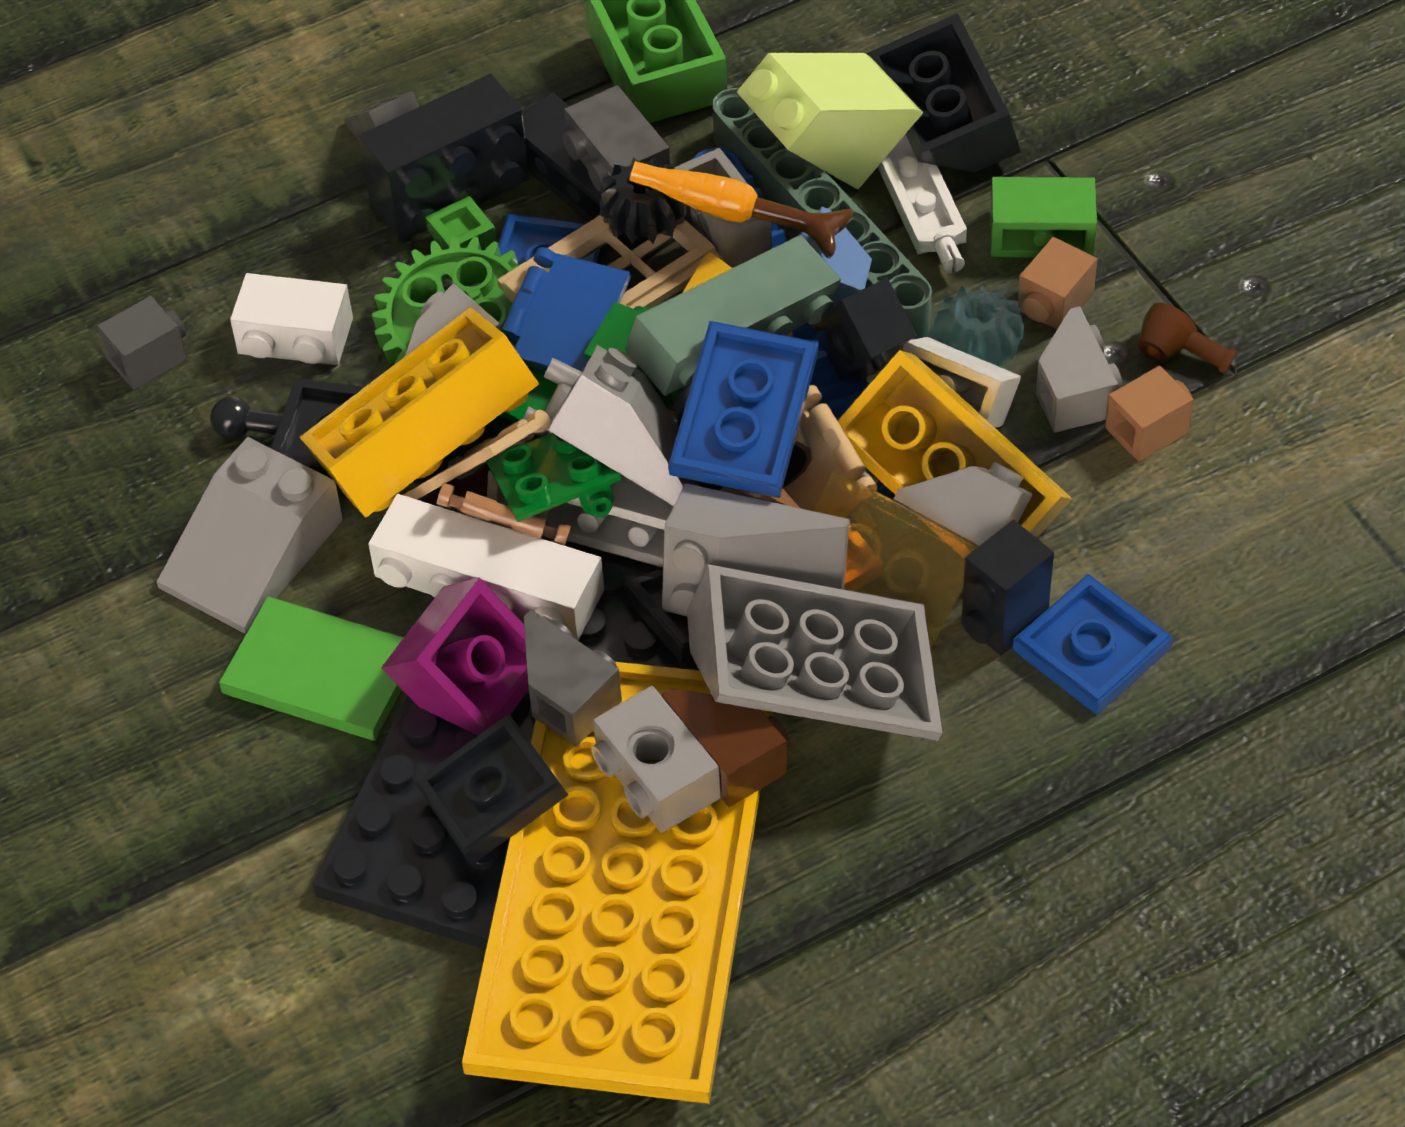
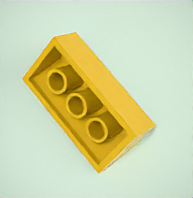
M469 307L299 438L329 476L335 480V483L350 502L366 518L373 512H379L388 508L396 495L417 478H425L434 473L442 464L443 458L457 447L470 444L478 439L485 431L486 425L501 413L510 412L522 405L528 398V393L538 386L539 383L506 335Z
M899 350L838 420L864 466L895 495L898 489L971 466L990 470L995 462L1022 476L1023 480L1019 487L1033 494L1018 523L1036 538L1042 534L1072 500L1063 489L915 354ZM912 510L964 559L979 547Z

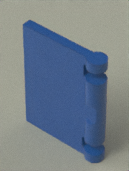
M539 247L533 260L541 267L550 268V271L546 272L537 266L529 267L500 331L506 335L510 342L517 343L514 348L527 366L547 370L552 358H555L582 372L587 363L584 351L614 302H621L631 279L630 272L554 253L548 248Z

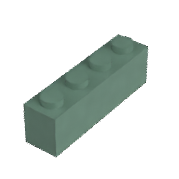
M799 235L637 315L625 351L662 394L666 396L692 383L709 321L788 336L792 330L806 323L814 325L821 321L822 314L834 306L832 300L841 278L802 235Z

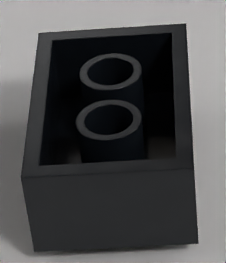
M488 74L358 135L370 206L399 242L427 231L426 216L470 196L478 205L529 180L522 109L492 74Z

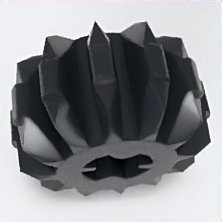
M633 157L629 167L614 164L611 176L602 178V185L600 187L601 200L599 201L600 214L603 217L604 223L609 224L613 236L626 234L631 244L635 243L640 237H647L654 244L658 234L673 237L676 225L684 223L687 213L686 204L651 187L629 181L634 162L637 161ZM655 157L652 158L648 163H644L651 166L660 167ZM665 165L660 168L674 169V165Z

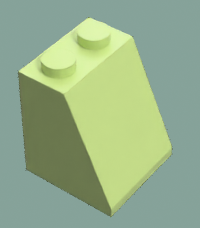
M768 53L737 91L740 97L787 150L856 189L863 185L923 114L882 68L865 53Z

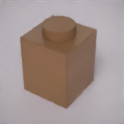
M1052 237L1020 274L1017 310L1026 314L1032 320L1044 323L1057 330L1070 308L1078 306L1082 308L1093 295L1098 258Z
M1159 365L1109 394L1105 428L1140 462L1189 433L1194 399L1184 383L1174 380Z

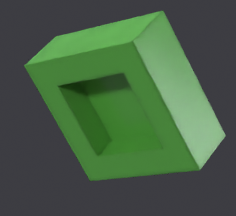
M470 196L426 216L427 230L443 250L449 249L452 237H457L461 248H467L473 237H478L481 248L497 241L495 226Z

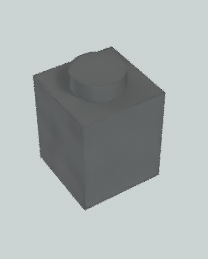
M151 295L97 325L107 360L133 390L187 360L182 343V338L186 336L183 323L172 309L164 311Z

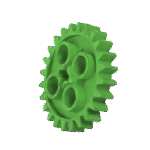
M452 237L449 249L442 250L436 241H432L430 255L425 257L421 252L414 249L412 250L414 264L409 266L401 262L395 263L399 278L384 277L382 279L386 293L375 295L374 299L378 311L372 313L377 329L374 332L389 364L397 363L405 357L416 321L421 317L420 312L425 304L420 302L428 300L437 292L441 291L444 293L445 290L442 282L445 279H450L452 283L457 285L498 321L502 328L513 303L498 287L497 279L521 265H518L515 252L511 250L501 256L498 242L495 241L483 251L481 250L478 237H473L467 248H461L457 237ZM481 283L477 286L469 287L473 284ZM511 342L513 347H515L517 343Z

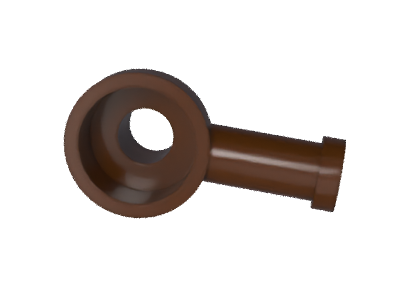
M1154 303L1143 320L1138 347L1145 356L1153 361L1164 363L1185 349L1216 366L1219 372L1226 375L1238 355V351L1232 348L1227 349L1198 333L1194 322L1184 312L1172 305Z

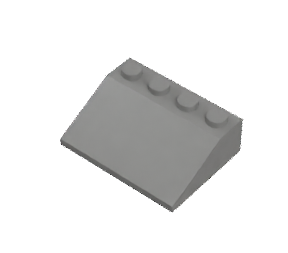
M708 564L687 609L690 653L715 702L939 741L943 733L923 604Z

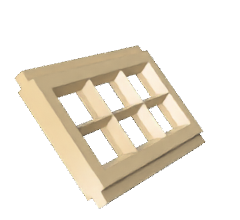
M599 215L548 247L554 253L582 260L606 244L612 246L622 257L609 264V267L625 270L633 265L647 278L626 291L621 299L620 304L633 309L636 306L651 309L684 289L701 260L709 252L723 261V256L716 251V247L685 219L684 223L676 225L673 237L658 234L654 244L647 240L635 249L630 250L617 238L619 236H613L609 224L604 223L603 217ZM672 239H675L689 251L658 272L652 270L641 260ZM534 257L497 279L498 287L513 303L530 266L540 267L546 272H549L550 268L537 265L533 260Z

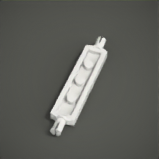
M904 135L880 163L878 169L917 254L935 251L946 273L951 274L953 267L955 272H958L964 267L965 262L956 245L966 243L967 228L937 165L918 162Z

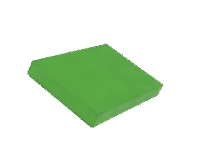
M267 596L219 682L222 694L376 741L402 691L381 667L404 637Z

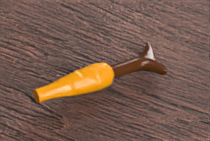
M635 161L629 181L651 187L696 210L725 221L743 223L753 217L804 232L817 243L827 259H831L836 250L834 237L843 231L853 218V210L851 208L827 213H809L757 197L758 194L754 188L742 181L709 173L660 168Z

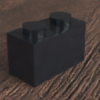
M1014 519L965 557L961 623L972 639L980 644L986 643L1000 656L1013 647V639L1049 608L1054 552Z

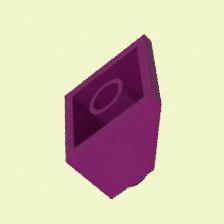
M480 577L447 585L436 595L381 669L418 707L475 735H480L507 714L511 715L529 690L524 624Z

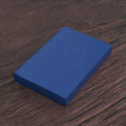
M709 321L669 461V475L780 498L818 357L819 342Z

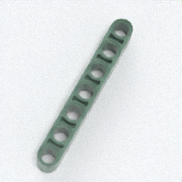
M729 88L718 93L713 100V132L716 147L727 149L739 158L747 174H752L755 188H760L762 198L809 213H819L821 207L832 210V212L851 208L853 210V218L846 226V229L872 259L865 288L888 277L918 335L913 339L925 337L930 330L932 289L926 278L824 170L787 150L737 93L739 88ZM792 229V231L797 236H799L800 231Z

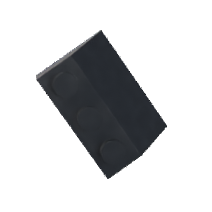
M958 13L867 53L923 112L905 134L918 162L977 172L1021 153L1010 114Z

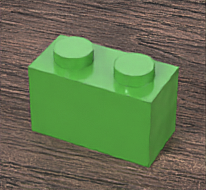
M992 177L990 206L991 257H1036L1052 237L1094 256L1097 229L1095 178Z

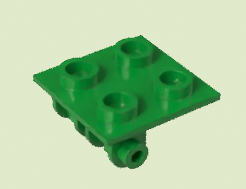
M554 433L523 445L511 446L501 454L486 460L517 522L576 498H579L583 510L588 515L596 517L606 516L611 511L614 503V495L610 484L622 480L617 471Z

